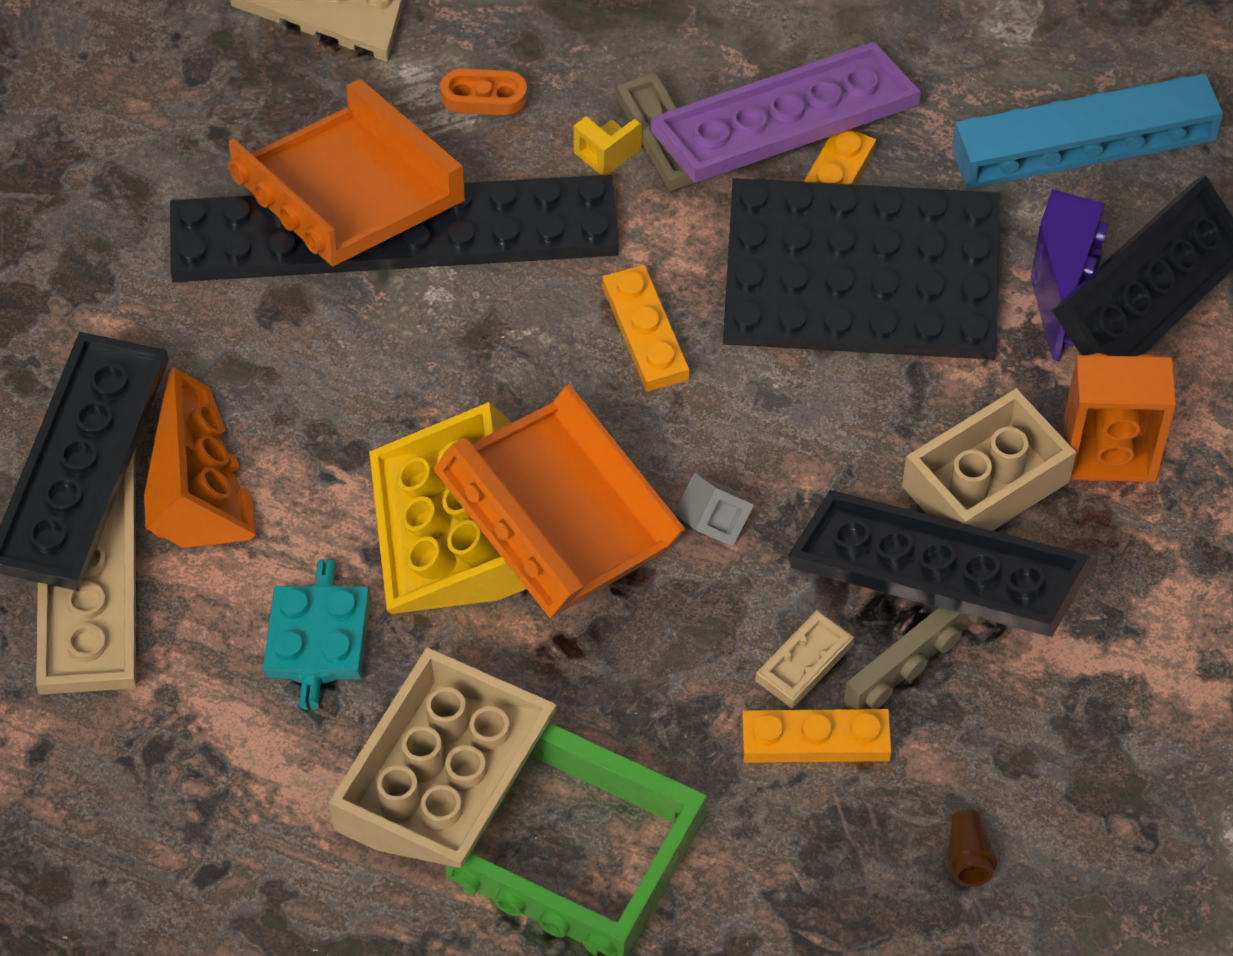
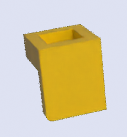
M586 116L574 125V153L600 175L610 174L642 150V124L637 119H633L624 127H621L613 120L599 127Z

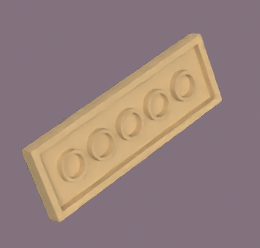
M136 447L80 591L38 582L36 687L39 695L136 688Z

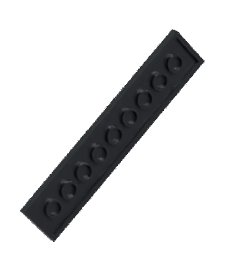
M612 174L464 183L465 201L333 267L319 254H313L308 249L305 241L293 230H287L279 217L268 207H262L254 195L170 200V268L172 282L619 256Z

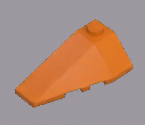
M175 367L167 375L144 493L146 529L150 530L157 537L167 539L182 548L250 541L256 536L253 500L249 489H240L234 472L240 466L236 455L228 454L221 439V435L226 431L212 391L209 386Z

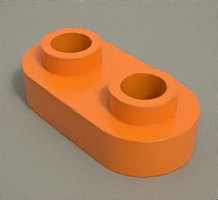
M460 68L445 74L440 82L441 101L448 110L455 113L512 115L522 110L527 102L526 81L521 75L513 71Z

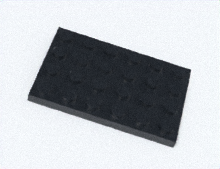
M733 178L723 345L995 360L997 351L1000 193Z

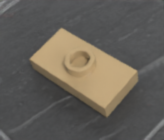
M816 610L756 672L755 682L793 709L854 645V636Z

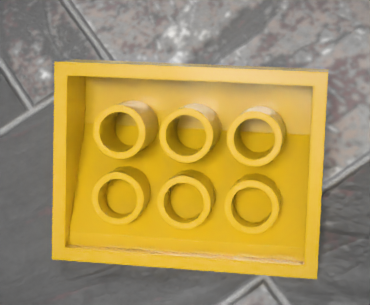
M490 402L369 451L386 609L391 614L498 601L526 590V587L433 470L454 442L466 437L472 444L512 423Z

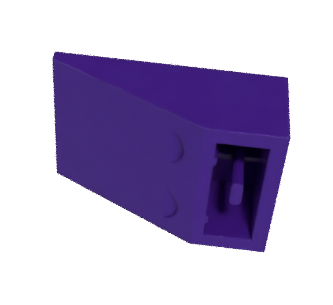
M1052 189L1040 223L1031 271V281L1052 359L1059 361L1064 345L1073 346L1074 344L1052 312V309L1100 266L1103 255L1102 248L1109 224L1101 222L1105 203Z

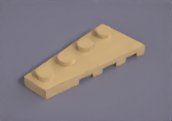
M230 0L233 7L277 23H282L284 20L300 25L302 32L317 36L318 33L338 39L339 45L352 50H356L357 47L374 52V58L388 62L405 0Z

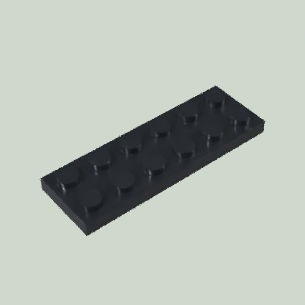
M1207 176L1193 181L1052 309V312L1081 355L1102 353L1108 356L1136 357L1145 354L1233 270V216Z
M79 331L0 525V574L80 591L168 365L169 357L167 350Z
M832 490L828 492L788 554L790 566L793 569L1053 637L1091 570L1090 555Z

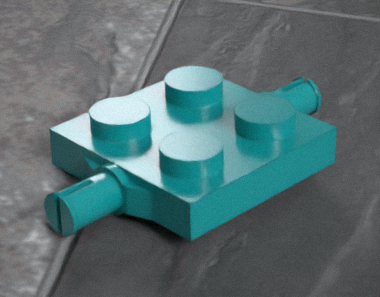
M324 559L317 561L315 584L308 586H274L263 672L266 679H291L302 683L298 706L304 710H309V704L311 710L319 708L321 684L334 680H361L371 594L368 587H340L334 585L337 563L331 559H327L326 565Z

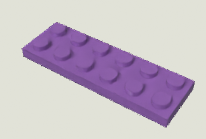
M875 42L653 116L651 117L650 131L691 180L697 183L918 106L921 91Z

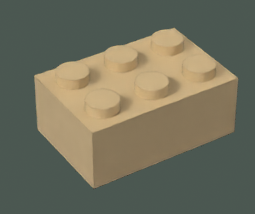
M1016 388L907 455L902 487L928 515L993 531L1068 484L1071 478L1076 451Z

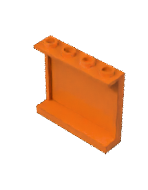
M362 79L346 85L347 108L257 151L250 153L235 139L229 141L231 160L228 162V169L233 180L238 185H244L254 194L262 207H268L279 217L287 230H293L305 241L308 249L313 254H319L332 267L465 201L463 166Z
M570 384L562 389L552 403L472 444L466 437L454 442L433 469L550 619L664 554L685 530L674 513L668 508Z

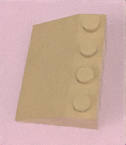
M426 647L328 802L334 831L377 851L462 868L557 710L556 704Z

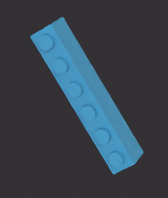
M1206 73L1190 77L1180 76L1173 80L1149 85L1139 84L1132 88L1113 92H1098L1077 99L1057 100L1046 105L1025 109L1015 108L1004 113L984 117H970L966 120L955 122L952 152L968 190L1216 141L1223 112Z

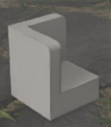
M694 472L675 510V515L694 530L734 546L754 504L735 490Z

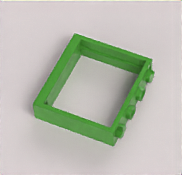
M548 723L462 868L445 865L446 878L462 885L463 892L466 894L474 895L477 892L493 900L495 905L512 916L522 914L537 921L543 930L553 936L563 938L566 935L583 943L584 947L595 956L599 952L608 956H628L706 818L707 795L552 723ZM530 757L536 758L674 823L618 923L472 854Z

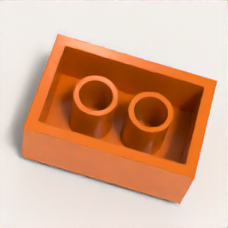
M1102 353L1076 356L1060 432L1063 439L1076 451L1070 480L1156 482L1176 406L1172 357H1155L1148 354L1136 357L1108 356Z

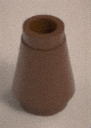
M970 809L958 811L951 818L952 825L947 869L959 885L965 887L981 886L993 878V871L997 867V860L981 821V815L977 811Z

